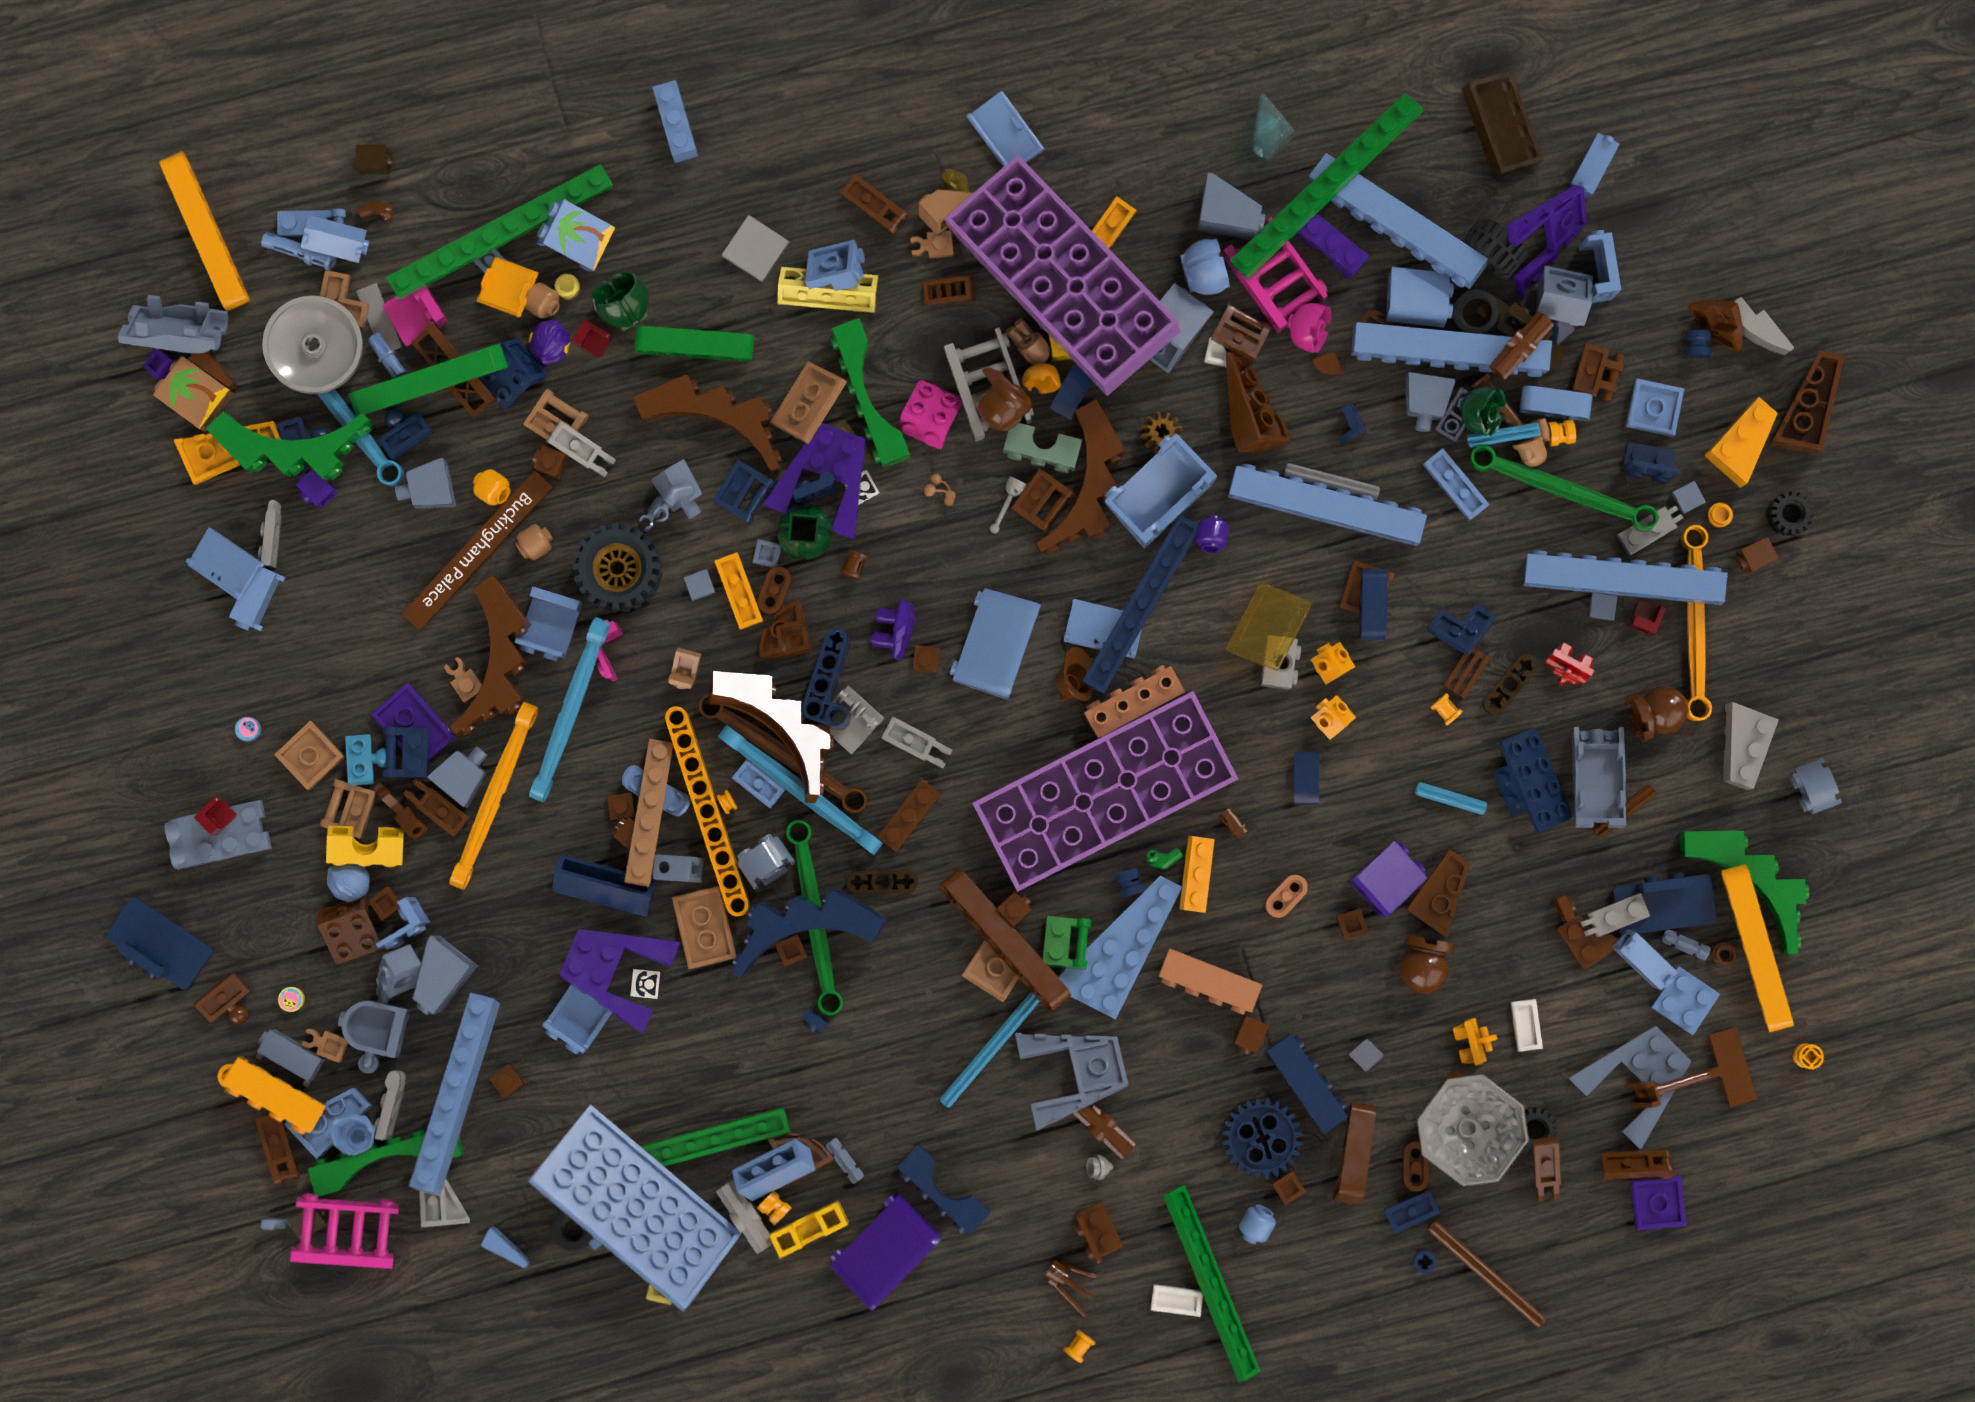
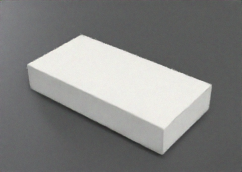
M1536 999L1510 1002L1517 1052L1543 1049Z
M1154 1284L1151 1310L1200 1317L1203 1293L1201 1290Z

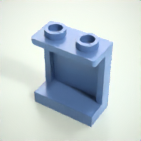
M1604 230L1593 231L1579 245V251L1593 250L1599 281V284L1593 286L1592 303L1612 300L1621 291L1612 232L1604 233Z
M570 984V987L542 1026L546 1028L545 1033L555 1040L560 1038L567 1043L565 1047L573 1053L578 1054L579 1051L585 1053L612 1012L603 1008L597 1001Z

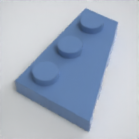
M352 1088L328 1100L324 1104L327 1106L311 1133L305 1132L304 1135L291 1128V1122L284 1123L316 1159H320L334 1145L331 1138V1128L336 1117L346 1113H355L362 1116L372 1107L356 1088Z

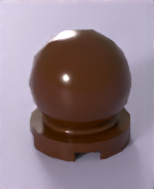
M1670 686L1656 687L1648 691L1644 697L1638 692L1626 697V705L1631 704L1632 714L1628 715V719L1635 736H1641V742L1653 739L1654 732L1660 735L1672 734L1681 729L1687 722L1689 715L1688 701L1681 691Z
M1407 934L1404 944L1410 945V950L1403 955L1400 962V976L1405 986L1418 994L1436 992L1444 985L1449 975V964L1445 956H1447V953L1453 954L1454 944L1437 940L1432 945L1425 943V938Z

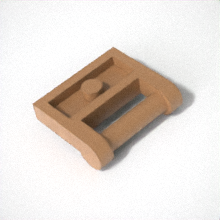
M547 389L523 425L547 440L559 421L579 432L589 415L583 411H577L555 397L554 393ZM550 404L575 421L570 426L546 411L545 407Z
M335 779L333 783L335 788L325 818L321 819L319 826L328 828V825L354 826V837L362 839L377 793L357 785L349 786L348 782ZM347 790L350 792L338 824L334 822L343 792Z

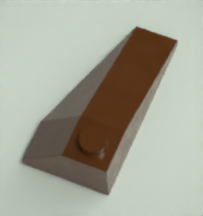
M1228 352L1225 354L1231 431L1238 452L1256 454L1290 443L1291 439L1285 422L1280 413L1275 414L1269 404L1272 400L1269 394H1264L1259 387L1260 379L1249 360L1237 353Z

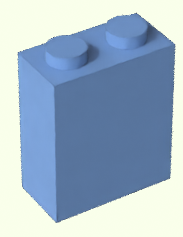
M1392 267L1387 285L1386 321L1444 328L1447 318L1451 319L1453 304H1449V298H1452L1454 284L1450 283V276L1446 273L1440 274L1435 271Z

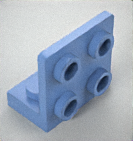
M405 897L397 902L400 906L398 912L405 922L409 921L410 924L376 943L378 948L393 950L405 943V937H415L426 930L425 926L430 921L416 897Z

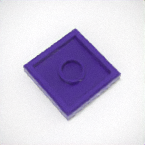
M1675 1175L1670 1179L1654 1177L1630 1180L1635 1230L1687 1226L1682 1178L1680 1175Z

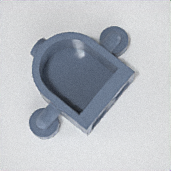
M378 986L376 988L378 1001L370 1000L356 1003L347 1012H341L338 1026L342 1027L346 1041L352 1047L365 1051V1054L358 1061V1066L364 1073H373L378 1070L380 1060L375 1054L392 1058L400 1057L411 1012L410 1008L389 1004L388 1001L396 996L388 998L385 991L382 992Z

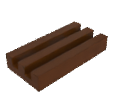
M1475 648L1471 652L1474 654L1473 658L1455 686L1453 687L1450 684L1468 657L1464 653L1443 684V687L1462 699L1466 697L1491 658ZM1478 658L1482 659L1463 691L1458 690Z

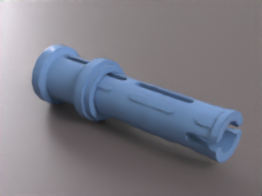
M265 232L262 237V247L304 260L307 265L315 264L324 267L327 271H332L335 266L337 257L301 248V243L276 236L269 232Z

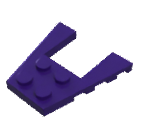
M1574 185L1507 225L1509 243L1516 247L1543 223L1545 228L1547 248L1514 276L1515 291L1519 296L1525 297L1527 294L1525 289L1531 282L1536 284L1541 278L1542 273L1540 271L1548 262L1553 264L1558 258V250L1563 244L1568 246L1587 224L1584 188Z
M821 423L810 443L803 445L763 506L785 513L790 509L794 498L792 490L796 489L795 485L800 482L804 469L820 475L824 472H830L836 481L847 484L832 526V532L855 540L866 439Z
M578 929L559 976L643 1035L653 1010L610 994L607 990L624 950L671 967L680 942Z

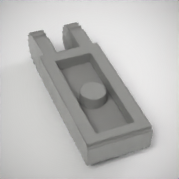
M561 421L557 423L546 441L584 467L591 468L603 477L608 472L601 466L593 463L596 456H600L609 464H614L616 460L602 451L600 446Z
M893 716L881 739L923 761L927 760L940 768H944L945 763L939 758L929 755L932 747L934 746L942 753L949 755L953 751L937 742L935 738Z
M390 1071L385 1080L387 1093H384L380 1103L382 1108L381 1116L377 1118L374 1125L375 1139H392L404 1094L405 1080H407L406 1074L402 1071Z

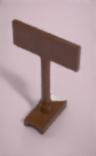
M1736 1027L1708 1035L1716 1067L1661 1084L1655 1083V1081H1632L1626 1083L1627 1088L1635 1089L1638 1101L1632 1102V1107L1654 1108L1660 1106L1661 1101L1659 1097H1662L1663 1093L1715 1077H1720L1728 1107L1756 1100V1093Z

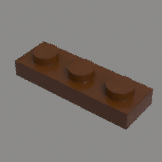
M921 779L877 838L897 852L941 796V793Z

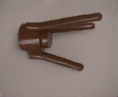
M1055 1260L1045 1275L1049 1279L1048 1283L1055 1287L1085 1317L1086 1312L1060 1284L1063 1285L1065 1282L1090 1299L1092 1295L1068 1278L1070 1272L1067 1269L1093 1279L1097 1275L1071 1265L1065 1260H1062L1061 1263Z

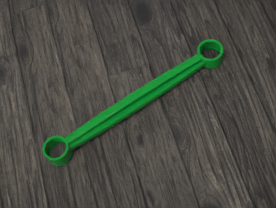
M1479 445L1471 453L1470 464L1478 472H1486L1493 469L1565 499L1630 520L1633 527L1640 532L1652 530L1658 522V512L1652 506L1632 507L1565 479L1497 457L1490 446ZM1479 451H1486L1490 454L1492 462L1488 466H1480L1475 462L1474 455ZM1647 511L1651 513L1653 524L1646 527L1641 526L1636 519L1638 512Z
M796 820L788 825L786 835L788 840L795 845L801 893L803 897L822 907L808 841L812 836V829L807 822ZM797 823L805 825L808 829L807 837L800 842L795 841L790 834L791 827ZM826 929L808 930L822 992L818 999V1007L825 1015H835L843 1007V998L840 993L835 991ZM827 994H834L840 1001L838 1009L833 1012L825 1011L822 1007V1000Z

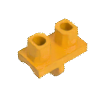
M1476 1018L1468 1019L1463 1024L1454 1027L1453 1031L1456 1040L1468 1038L1470 1048L1459 1050L1461 1062L1475 1063V1066L1486 1062L1483 1044L1486 1052L1492 1051L1491 1041L1497 1040L1496 1034L1489 1035L1487 1026L1480 1027V1036Z

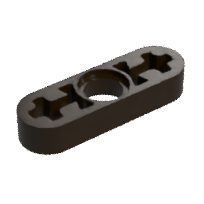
M1529 654L1519 656L1485 696L1483 708L1488 714L1497 715L1503 712L1533 676L1538 667L1537 661L1533 656ZM1529 660L1531 670L1522 672L1520 676L1524 678L1523 681L1518 675L1511 673L1513 669L1517 673L1522 668L1520 661L1525 662ZM1506 678H1513L1516 681L1517 687L1514 691L1509 692L1504 688L1503 683ZM1498 688L1503 695L1509 698L1506 700L1505 697H1502L1498 702L1500 708L1491 709L1489 699H1495L1499 696L1500 693L1496 692Z
M908 870L856 871L847 878L848 889L856 894L910 893L918 886V877L915 873ZM892 874H897L896 879H904L905 875L908 874L910 879H914V884H910L909 889H905L903 884H896L898 889L892 890L894 885ZM857 875L860 876L861 880H869L867 875H873L871 879L873 890H867L869 885H861L860 890H856V887L851 885V880H855ZM880 875H886L890 880L889 886L883 890L877 888L875 884L876 878Z

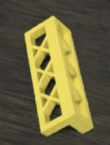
M781 267L778 282V304L875 313L877 275L863 274V278L858 279V286L850 289L835 291L832 284L808 289L805 283L807 269ZM786 276H791V277H797V279L791 280V279H785V277H786ZM861 283H868V284H872V286H871V287L861 286V285H859V284H861Z

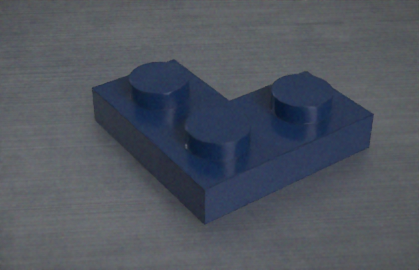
M1477 604L1473 606L1463 621L1441 609L1429 624L1427 631L1469 656L1494 624L1496 616Z

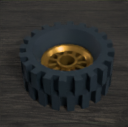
M612 523V526L609 527L602 525L599 526L600 530L596 532L592 530L587 533L589 537L586 540L582 539L579 545L581 547L579 551L575 550L573 556L576 558V561L572 563V570L575 572L574 580L578 584L581 593L597 607L603 610L607 609L610 612L617 613V611H622L624 613L630 612L631 608L635 607L638 609L642 607L641 603L645 600L648 602L652 598L651 594L653 591L657 592L659 588V579L662 580V560L659 558V552L652 541L640 530H636L627 524L621 526L619 523ZM618 551V557L616 558L614 552ZM623 552H626L627 554H626L625 557L622 559ZM609 554L612 558L611 561L608 558H606ZM632 556L634 560L627 562ZM603 560L606 561L608 565H602ZM616 563H623L625 566L623 573L620 575L613 574L612 569ZM636 564V569H635V568H629L630 566H633V565ZM601 569L608 570L606 572L601 573ZM629 572L635 573L634 577L630 576ZM609 576V578L605 582L603 578ZM626 577L631 580L629 583H626ZM615 578L614 586L610 585ZM619 580L622 581L623 586H619Z

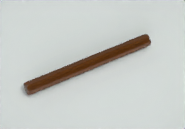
M1434 1220L1427 1228L1428 1232L1533 1325L1539 1328L1545 1323L1546 1317L1439 1222Z

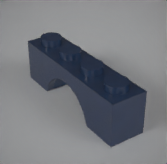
M917 1144L898 1164L897 1168L900 1169L898 1175L907 1183L910 1181L918 1186L916 1191L925 1200H928L930 1197L937 1204L934 1208L943 1217L949 1215L955 1221L952 1225L960 1233L964 1234L967 1232L971 1235L989 1216L991 1211L973 1194L964 1198H952L943 1194L937 1188L933 1179V1168L936 1160L922 1146Z

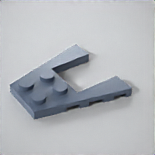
M1652 1026L1627 1041L1624 1045L1612 1050L1574 1075L1572 1074L1568 1079L1585 1096H1588L1620 1062L1640 1081H1655V1083L1661 1084L1683 1077L1692 1061L1657 1026ZM1675 1090L1663 1093L1662 1097H1659L1661 1101L1660 1106L1643 1108L1621 1130L1638 1149H1641Z
M1015 1033L1020 1060L1069 1050L1079 1092L1076 1095L1031 1104L1036 1130L1044 1128L1128 1087V1080L1117 1037L1086 1035L1085 1037L1071 1035L1048 1036L1046 1034L1022 1035L1021 1033Z

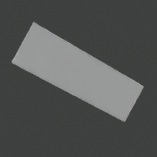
M377 283L357 290L360 302L370 305L367 319L373 335L380 333L391 350L401 348L396 330L382 307L385 303Z

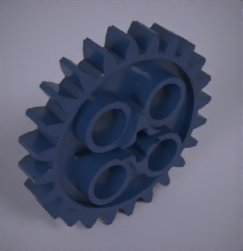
M1256 1097L1255 1105L1246 1100V1108L1243 1109L1240 1105H1237L1239 1113H1229L1233 1118L1232 1122L1224 1121L1229 1126V1130H1222V1133L1227 1135L1228 1139L1221 1142L1222 1144L1229 1145V1148L1224 1153L1233 1154L1229 1162L1234 1163L1238 1161L1236 1169L1239 1171L1245 1167L1246 1176L1251 1171H1254V1177L1258 1179L1260 1172H1263L1264 1177L1268 1179L1269 1172L1272 1171L1277 1177L1278 1168L1286 1172L1287 1167L1285 1163L1289 1162L1294 1165L1291 1156L1300 1155L1295 1150V1146H1302V1143L1297 1141L1296 1137L1303 1134L1302 1132L1295 1131V1128L1300 1123L1291 1122L1295 1114L1290 1113L1286 1115L1285 1113L1288 1109L1286 1105L1278 1109L1279 1101L1277 1100L1272 1106L1270 1105L1269 1098H1266L1264 1104H1261L1259 1098ZM1267 1115H1273L1275 1125L1269 1129L1264 1128L1262 1124L1263 1118ZM1253 1117L1257 1118L1261 1132L1264 1135L1268 1134L1265 1142L1271 1153V1159L1267 1158L1263 1144L1259 1141L1256 1142L1259 1134L1252 1121ZM1244 1124H1249L1252 1127V1134L1246 1138L1241 1137L1239 1134L1240 1127ZM1278 1138L1283 1139L1285 1144L1283 1150L1279 1152L1273 1151L1272 1142ZM1252 1148H1259L1261 1150V1157L1257 1161L1249 1159L1248 1154Z

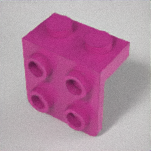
M921 380L917 383L902 411L897 429L907 436H911L941 450L949 428L963 401L961 397Z
M614 621L609 622L611 623L610 629L603 644L623 635L620 626ZM601 646L597 656L600 662L596 665L602 677L614 682L618 678Z

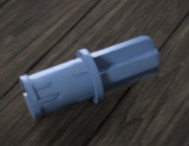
M375 333L370 336L368 342L378 355V362L383 363L392 379L405 374L406 370L394 355L396 353L395 350L390 349L382 335Z

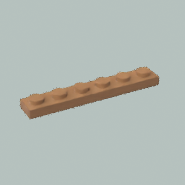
M649 739L625 883L648 887L650 885L673 750V743L654 739Z

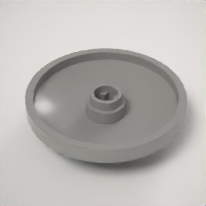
M303 296L285 303L275 311L265 327L262 347L269 369L281 383L301 393L320 394L335 390L353 376L362 358L363 338L355 318L344 306L326 297Z

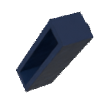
M561 854L554 871L552 892L647 917L654 901L657 880L651 878L649 887L625 883L626 871Z
M1289 1033L1265 1049V1051L1320 1132L1324 1134L1348 1118L1345 1113L1348 1108L1340 1097L1336 1099L1331 1093V1090L1334 1088L1327 1077H1320L1316 1071L1320 1067L1312 1056L1307 1058L1303 1052L1305 1045L1298 1035L1293 1037Z

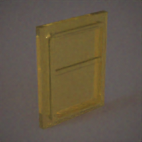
M1260 582L1225 650L1258 663L1261 666L1278 671L1313 604L1312 601Z

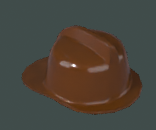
M1073 647L1067 651L1064 668L1056 676V686L1062 701L1075 699L1087 701L1092 696V688L1082 683L1092 666L1091 658L1082 648Z

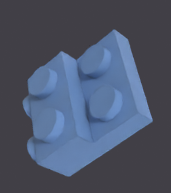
M855 240L810 250L805 279L808 289L832 284L834 290L838 291L858 286V279L863 278V270L860 263L865 262L863 250L861 248L858 249Z

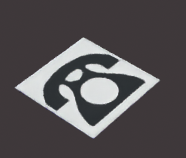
M867 470L862 472L859 504L879 494Z
M633 969L630 996L657 999L660 972Z

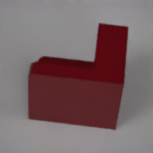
M585 319L572 341L595 357L601 358L613 338L609 333Z
M1639 600L1628 627L1649 636L1656 634L1666 606H1655Z
M215 796L194 816V819L210 835L217 836L237 817V813L222 797Z

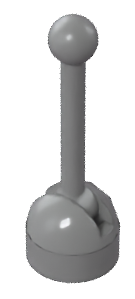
M1009 476L1006 482V491L1009 495L995 524L990 526L992 533L996 534L999 532V524L1012 498L1021 495L1027 484Z

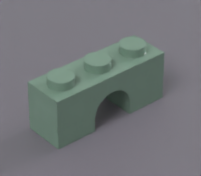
M1018 423L1008 431L1003 453L1008 454V458L1021 461L1022 458L1029 459L1031 464L1045 467V464L1055 466L1054 470L1062 473H1068L1069 470L1074 471L1082 444L1081 439L1058 434L1057 441L1053 447L1040 449L1033 442L1035 427Z

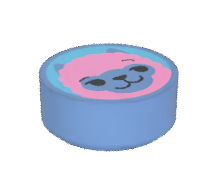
M243 717L235 725V734L242 741H254L261 734V725L254 718Z

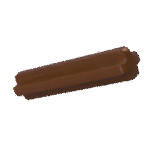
M1650 785L1644 786L1626 801V818L1656 796L1655 790ZM1598 823L1593 827L1594 833L1599 838L1604 837L1614 829L1607 828V823Z

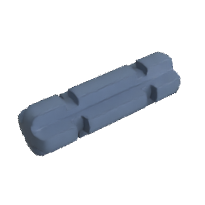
M1670 929L1663 933V943L1670 946L1673 944L1674 948L1690 955L1694 953L1696 954L1695 957L1706 960L1709 956V946L1702 943L1698 945L1697 941L1681 934L1677 936V932Z
M834 1138L826 1144V1149L830 1154L833 1153L835 1155L833 1157L844 1173H848V1179L854 1184L862 1179L864 1174L859 1167L856 1169L854 1160L845 1148L842 1150L840 1141Z

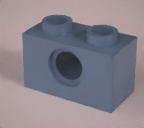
M411 945L392 951L382 957L376 982L382 992L385 991L388 998L416 987L421 963Z

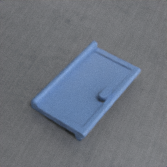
M1002 91L973 113L967 114L969 121L1003 167L1017 155L1027 163L1044 150V147Z
M209 527L191 559L188 558L186 560L189 567L237 600L242 598L258 568L264 566V563Z
M1073 599L1063 642L1101 650L1123 610ZM1141 631L1126 657L1135 659Z

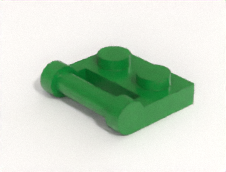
M1047 916L1043 961L1048 967L1076 970L1087 969L1088 962L1085 958L1088 929L1091 928V920ZM1071 928L1078 929L1076 958L1074 960L1068 959Z

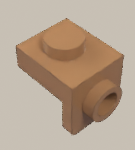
M677 648L668 683L673 684L674 687L679 689H691L697 678L702 654Z

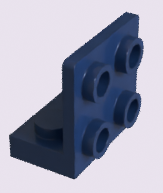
M519 338L501 344L508 368L478 377L504 410L509 409L530 385L544 381L549 375Z
M1633 442L1626 443L1621 472L1628 473V477L1642 479V476L1651 477L1653 482L1666 483L1678 476L1680 469L1673 468L1676 451Z

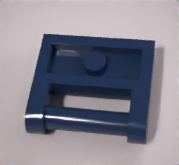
M737 460L713 502L748 524H751L754 520L753 515L769 489H773L776 482ZM754 481L761 482L746 510L739 509Z
M824 472L820 475L819 480L811 483L809 480L795 485L796 489L792 490L797 505L806 504L833 493L837 488V484L832 473Z
M384 727V735H386L385 769H383V777L428 778L430 728ZM396 735H403L402 769H395Z

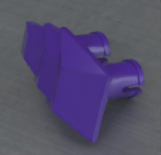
M904 599L899 600L897 610L879 607L876 613V621L878 623L894 624V634L875 631L872 636V646L892 649V657L897 660H901L916 623L914 606Z

